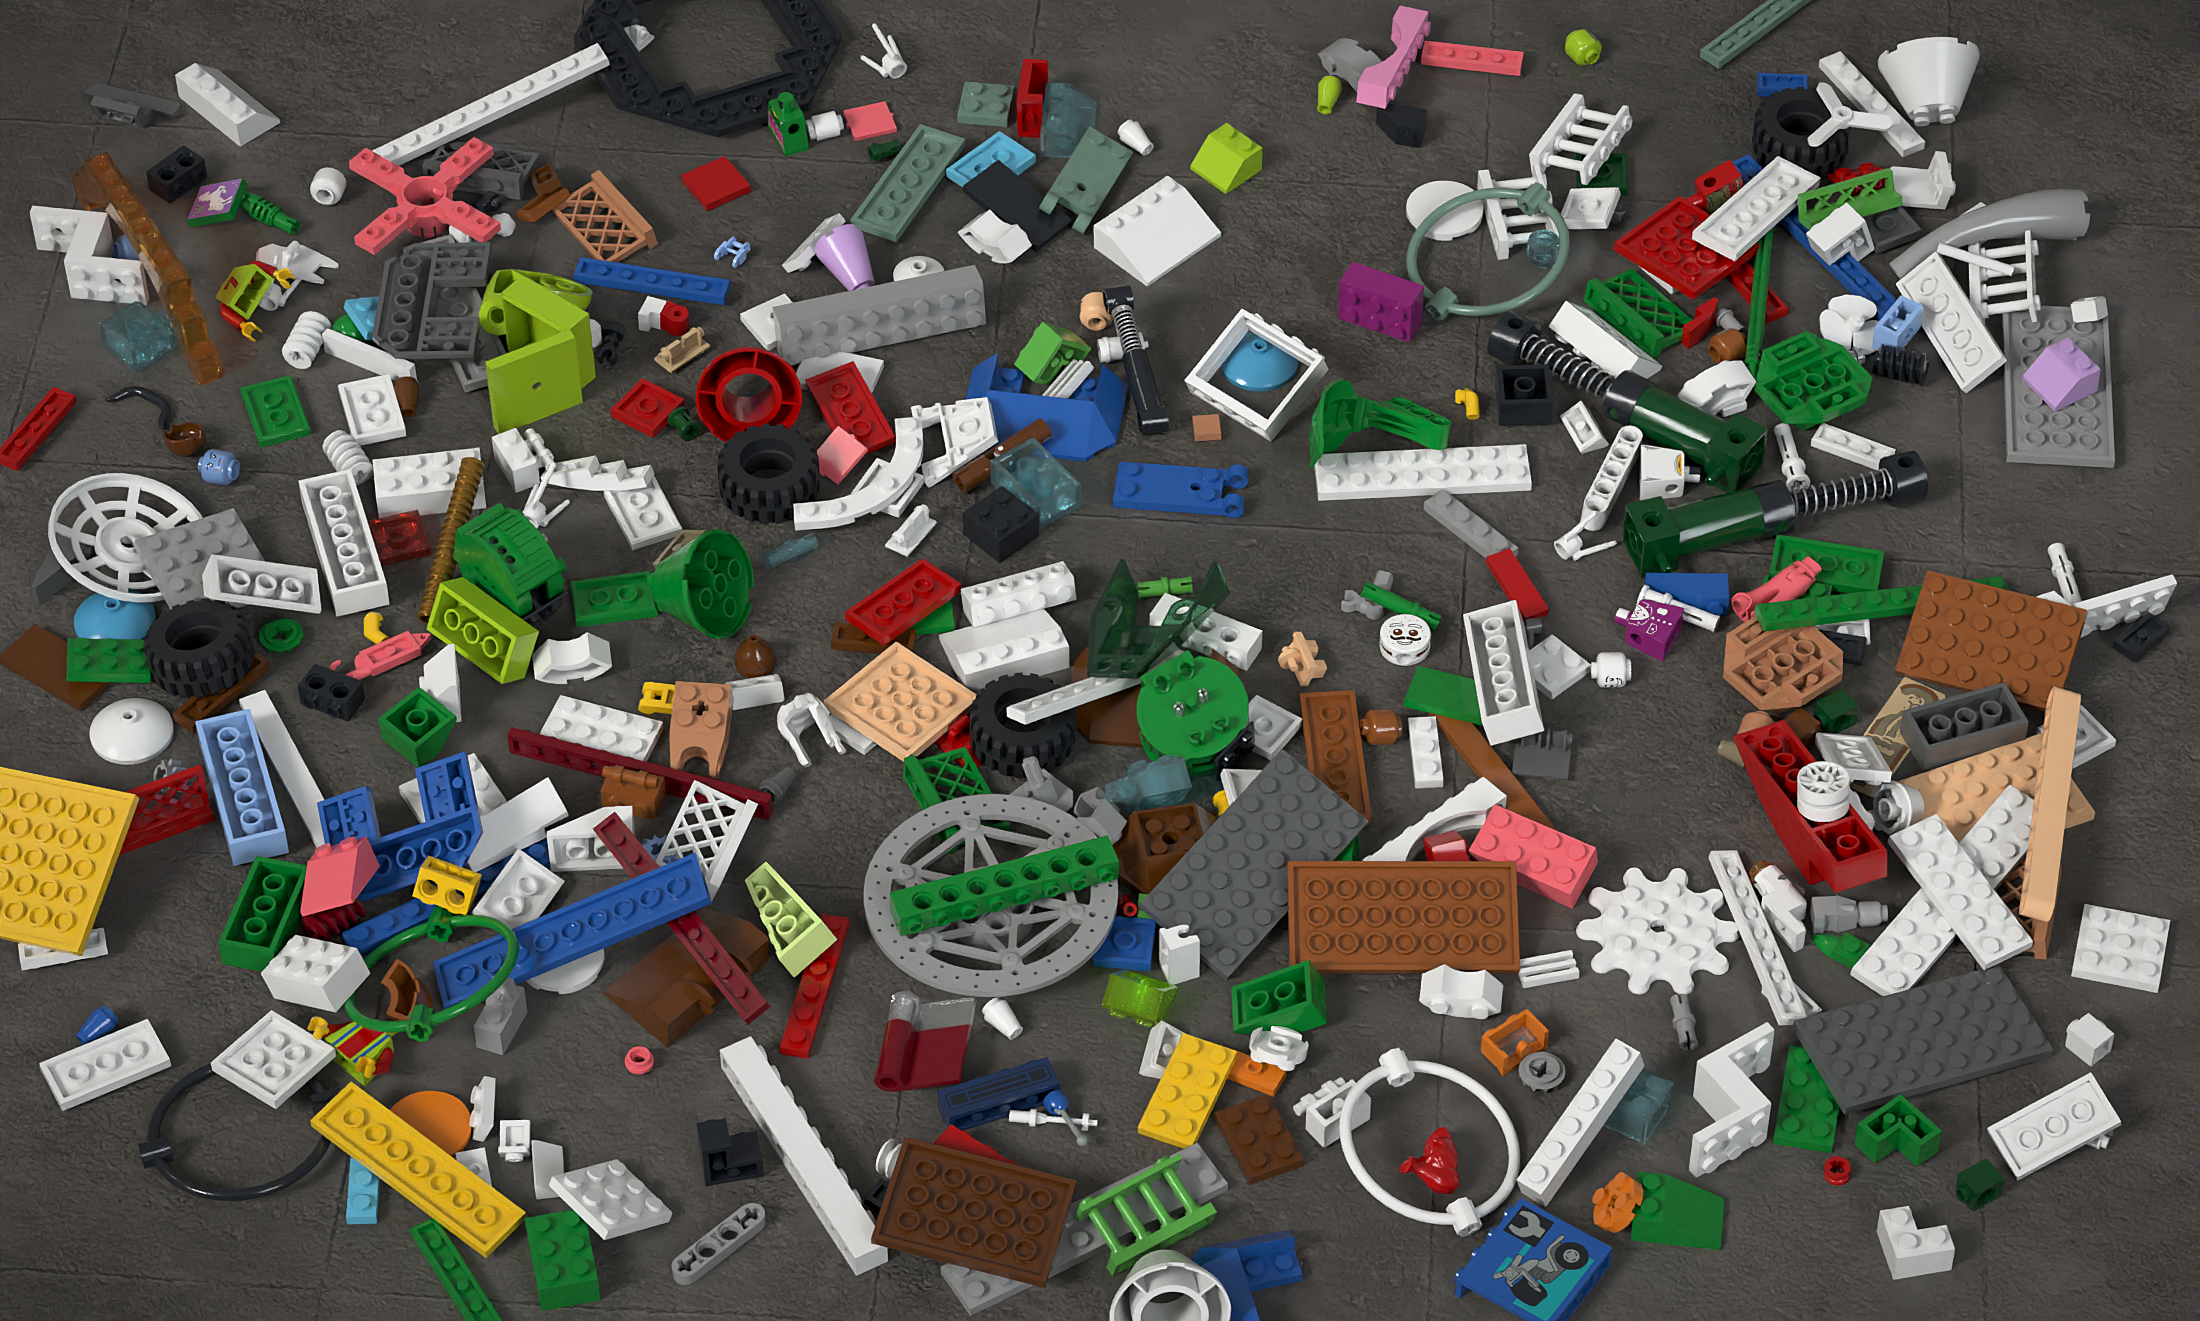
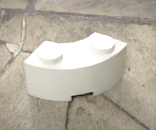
M991 210L978 215L958 231L962 239L979 254L984 252L992 256V261L997 263H1010L1032 246L1027 234L1018 224L1010 225L1003 222Z
M1725 360L1705 370L1695 378L1688 380L1678 394V397L1716 415L1725 406L1735 402H1744L1756 381L1743 361Z
M588 632L570 641L548 639L532 654L535 679L553 684H567V680L584 677V681L590 680L612 667L609 642Z
M1444 964L1422 974L1419 1001L1437 1014L1485 1019L1490 1015L1501 1012L1503 984L1486 970L1462 972Z

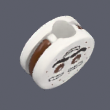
M1400 614L1386 620L1380 630V651L1384 658L1393 664L1401 666L1415 665L1423 661L1430 651L1431 631L1428 624L1421 618L1410 614Z

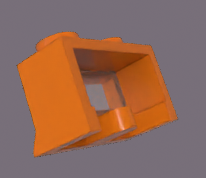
M1525 1009L1519 1014L1511 1015L1500 1026L1486 1031L1481 1040V1053L1504 1076L1519 1067L1521 1061L1527 1055L1543 1052L1548 1048L1549 1030L1528 1009Z

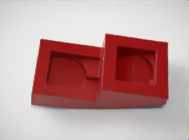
M1716 297L1697 307L1695 319L1683 325L1681 344L1688 350L1699 343L1715 324V315L1718 311L1719 301Z

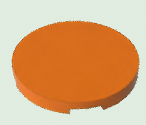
M440 1091L417 1092L404 1097L390 1109L391 1112L454 1159L456 1158L455 1153L463 1152L472 1133V1127L469 1126L470 1113L462 1101L448 1093Z

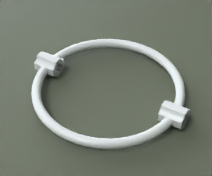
M1400 1048L1391 1049L1381 1055L1379 1059L1381 1066L1363 1076L1352 1087L1344 1101L1340 1115L1339 1133L1345 1158L1360 1183L1385 1206L1418 1221L1431 1224L1453 1225L1457 1235H1461V1237L1470 1236L1472 1233L1480 1230L1482 1226L1480 1218L1498 1208L1510 1195L1515 1186L1520 1169L1521 1155L1513 1123L1498 1100L1471 1077L1442 1064L1408 1060L1404 1051L1400 1050ZM1414 1072H1422L1452 1080L1475 1094L1497 1118L1508 1146V1169L1498 1191L1488 1201L1477 1207H1474L1472 1201L1468 1200L1467 1197L1457 1199L1447 1206V1213L1431 1212L1413 1207L1386 1192L1372 1179L1361 1164L1352 1140L1351 1120L1353 1110L1360 1096L1368 1087L1385 1077L1390 1085L1394 1087L1403 1086L1413 1079Z

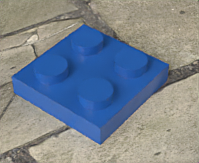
M1115 916L1107 938L1093 956V967L1150 971L1156 921L1145 918Z

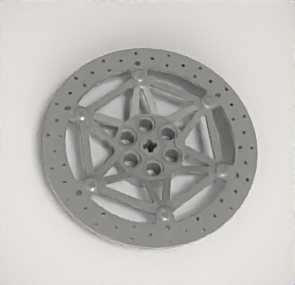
M979 794L947 800L918 812L904 821L880 845L869 864L864 883V910L869 929L878 946L897 967L913 978L934 988L976 997H1003L1038 990L1067 977L1085 964L1101 947L1114 923L1118 905L1117 879L1108 883L1091 885L1089 905L1077 903L1074 891L1064 893L1066 901L1046 897L1031 901L1028 904L1008 907L998 912L978 915L972 919H963L948 923L945 926L925 929L918 932L919 934L913 939H909L906 935L900 936L890 911L889 892H892V885L896 883L905 885L908 888L950 877L951 875L924 869L962 841H965V873L984 868H973L974 842L979 847L988 866L999 864L984 837L1036 848L1026 856L1097 838L1090 829L1075 817L1045 802L1005 794ZM980 820L1020 822L1044 830L1052 836L1048 839L1036 838L981 825ZM954 825L960 826V830L916 863L911 866L902 864L915 847L933 834ZM1034 906L1053 909V911L1034 914ZM1058 919L1021 948H1017V943L1029 934L1033 923ZM1071 922L1081 925L1070 940L1052 954L1028 965L1022 963L1023 958ZM950 925L952 930L942 932L947 926ZM958 938L960 941H962L968 946L947 942L945 940ZM933 950H940L1001 964L1002 970L962 968L940 961L929 955V953Z

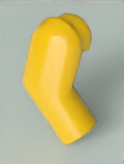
M1464 388V390L1457 389L1455 391V402L1466 405V418L1469 420L1478 419L1480 415L1477 394L1469 388Z
M370 612L364 618V636L375 644L390 639L389 636L379 630V627L382 625L380 621H383L382 615L378 612Z

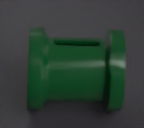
M685 407L674 409L668 416V424L679 431V437L684 441L695 439L701 431V425L691 419L689 411Z

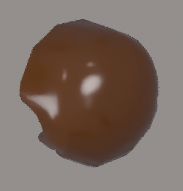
M185 422L178 426L173 424L169 434L164 431L162 433L168 450L177 456L183 457L195 454L206 440L203 427L195 422Z

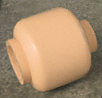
M1091 292L1085 295L1080 304L1081 323L1094 331L1107 328L1113 320L1112 315L1106 313L1101 292Z

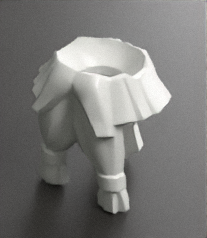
M811 693L796 696L792 702L782 705L777 714L780 733L790 743L799 762L804 767L812 764L800 743L799 735L815 722L820 728L827 744L831 748L835 746L841 755L846 753V749L841 744L834 724L829 717L830 712Z

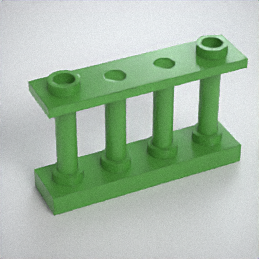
M1180 1154L1171 1158L1164 1156L1156 1161L1151 1169L1096 1198L1089 1196L1079 1203L1075 1216L1076 1221L1080 1222L1090 1217L1112 1251L1106 1266L1112 1277L1135 1265L1144 1255L1153 1251L1163 1250L1213 1222L1217 1211L1210 1202L1202 1207L1200 1204L1197 1205L1175 1172L1182 1160ZM1165 1177L1186 1209V1216L1178 1220L1171 1218L1151 1187V1183ZM1140 1190L1162 1224L1160 1226L1161 1229L1154 1233L1146 1231L1125 1197ZM1112 1204L1116 1205L1137 1238L1135 1243L1128 1247L1121 1245L1100 1212Z

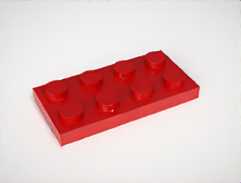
M854 361L805 379L806 387L831 433L839 426L849 435L854 434L857 437V441L868 449L865 455L896 443V437Z
M922 558L845 611V620L884 646L961 592V583Z

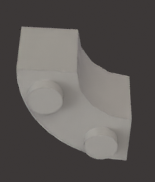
M1347 38L1338 39L1318 53L1322 60L1323 67L1330 75H1337L1343 78L1357 92L1358 81L1365 68L1377 65L1382 61L1371 50L1366 52L1357 46L1359 42Z
M1096 787L1080 794L1074 807V814L1077 816V820L1090 829L1097 838L1108 835L1111 844L1116 843L1121 838V831L1127 821L1120 815V809L1102 789Z

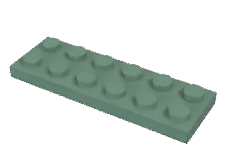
M920 124L850 219V223L856 225L861 231L897 242L945 176L946 169L955 162L965 148V139Z

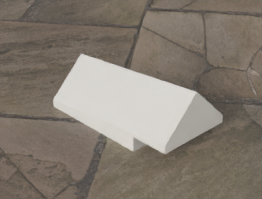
M548 777L480 818L483 834L465 865L468 870L478 872L514 854L517 849L522 850L546 838L544 828L568 816L565 806Z

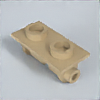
M701 327L691 328L688 333L681 337L680 341L676 340L667 347L661 348V352L654 360L667 371L673 373L710 348V345L702 339L705 335Z

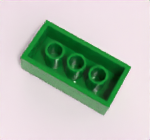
M259 856L255 857L218 942L222 964L262 972L269 965L270 961L287 945V942L293 938L302 917L300 910L307 865Z

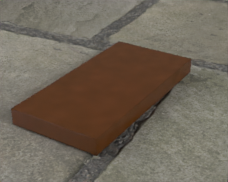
M36 624L0 655L1 665L79 711H82L112 683L66 681L67 642Z

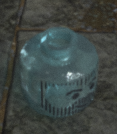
M1537 230L1530 234L1527 239L1526 251L1529 262L1539 268H1547L1554 265L1560 244L1558 235L1549 230Z

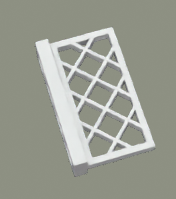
M694 780L655 861L656 864L662 867L666 865V863L662 862L665 856L675 854L678 860L683 858L682 852L693 850L700 859L712 902L758 804L749 799L744 804ZM695 791L705 795L709 803L698 805L694 797ZM726 805L736 811L734 815L723 817L719 807ZM712 808L717 819L705 821L701 811ZM695 813L699 823L688 826L684 815ZM720 825L724 836L714 838L709 827ZM702 829L707 840L696 842L691 832ZM685 833L689 844L678 847L674 836ZM710 846L715 856L704 859L699 848Z

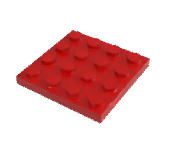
M1678 196L1615 241L1613 250L1694 300L1753 257L1757 249H1759V244L1755 243L1736 261H1733L1693 240V231L1711 215Z

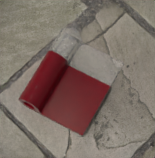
M900 991L892 995L874 1079L875 1085L883 1091L896 1092L961 1083L977 999L969 997L922 1004L919 998L910 991Z

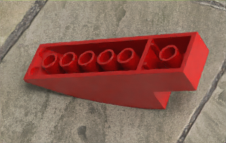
M1785 720L1733 736V740L1767 816L1790 857L1809 885L1826 880L1833 891L1837 893L1887 877V850L1850 803L1849 810L1843 817L1830 822L1813 821L1804 817L1799 812L1797 807L1798 773L1804 766L1817 761Z

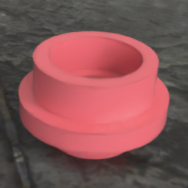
M642 1046L630 1049L625 1057V1067L633 1074H644L650 1071L654 1065L652 1053Z

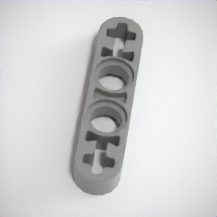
M748 1203L742 1206L677 1256L672 1262L673 1279L681 1285H690L696 1282L759 1233L766 1224L764 1208L757 1203ZM726 1231L738 1233V1236L732 1240L722 1237ZM705 1248H712L716 1251L711 1257L700 1255L701 1250Z

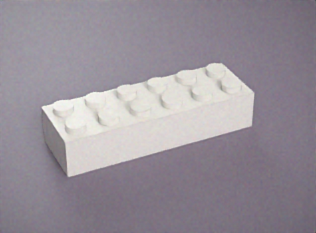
M351 469L299 480L302 505L336 617L389 605L386 580Z
M1513 600L1463 614L1481 719L1490 746L1544 731L1525 626L1517 601Z

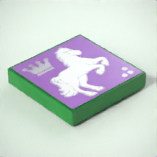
M239 178L200 186L186 220L188 225L196 227L233 220L248 185L245 179Z

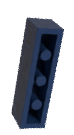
M1048 1057L1031 1060L1020 1066L1005 1068L994 1074L976 1077L971 1081L950 1085L942 1090H938V1109L947 1128L953 1125L959 1130H967L1009 1117L1010 1110L1029 1111L1044 1106V1098L1050 1092L1060 1090V1083Z

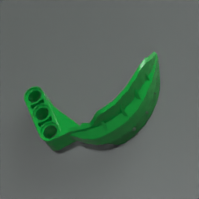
M1339 378L1331 381L1324 387L1320 402L1312 415L1309 431V468L1314 469L1316 462L1322 454H1328L1337 450L1351 432H1359L1369 427H1375L1412 439L1431 449L1444 450L1448 445L1452 422L1405 398L1392 397L1378 402L1359 396L1348 380Z

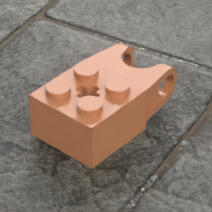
M676 681L670 724L671 769L683 770L684 764L689 759L699 757L709 763L710 778L718 779L729 744L734 702L730 684Z

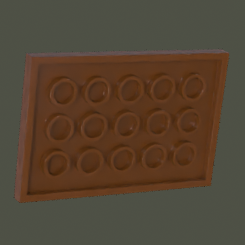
M904 1137L871 1237V1244L1045 1288L1075 1193L1077 1180Z

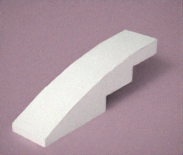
M595 455L556 463L548 484L595 491L628 490L647 487L655 473L651 465L627 469L624 460L599 464ZM545 469L544 473L542 474V476L540 477L541 480H543V478H544V476H545V474H546V472H547L546 469Z

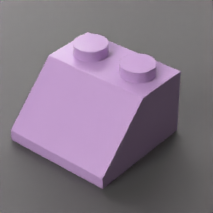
M2067 337L2048 346L2025 372L2022 379L2054 411H2057L2097 392L2101 369Z

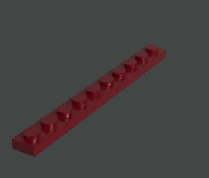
M511 727L507 735L509 752L511 754L602 777L604 766L615 767L617 765L633 771H646L649 774L665 778L666 794L684 799L694 780L744 804H746L748 799L757 803L758 805L753 817L769 821L773 814L772 794L760 790H752L737 784L721 782L710 777H702L683 770L671 769L656 763H648L629 756L625 757L606 750H598L579 743H571L552 736L533 733L529 730ZM695 791L694 797L696 802L709 803L705 795ZM726 805L719 807L734 812L736 811Z
M613 812L593 828L594 832L632 879L659 868L616 812ZM695 911L666 922L747 1025L770 1008V1005Z

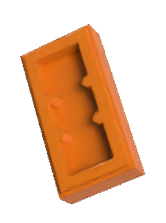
M1237 1051V1059L1227 1079L1274 1097L1286 1077V1071L1273 1064L1253 1061L1249 1055Z

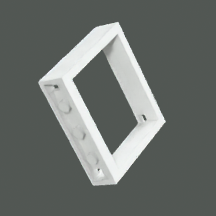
M1241 309L1184 381L1192 394L1272 442L1329 369L1324 361L1325 357L1319 354L1317 349L1313 348L1310 350L1306 348L1300 339L1295 336L1288 337L1275 324L1268 325L1259 314H1250ZM1249 330L1309 366L1308 370L1268 420L1207 383Z

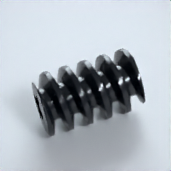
M1882 343L1876 352L1871 374L1873 375L1878 368L1880 377H1883L1888 371L1889 379H1894L1898 373L1899 381L1904 382L1907 376H1909L1910 384H1914L1919 378L1920 386H1924L1930 362L1927 361L1926 353H1923L1920 359H1917L1916 351H1912L1910 356L1907 357L1905 348L1899 354H1896L1895 346H1892L1889 352H1886L1885 344Z

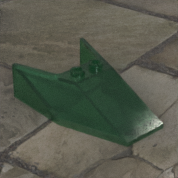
M1120 559L1091 615L1087 662L1088 677L1138 679L1178 650L1230 595L1219 563L1212 562L1194 599L1176 601L1169 608L1161 626L1136 625L1138 591L1126 561ZM1182 607H1190L1185 613H1176Z

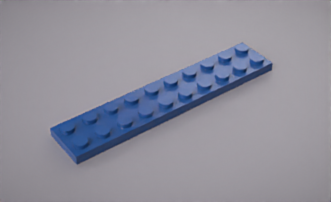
M696 853L690 854L513 928L512 930L515 932L519 942V956L509 978L514 979L515 985L712 904L699 857ZM501 934L433 962L444 1009L473 995L485 986L499 971L506 959L508 950L507 942Z

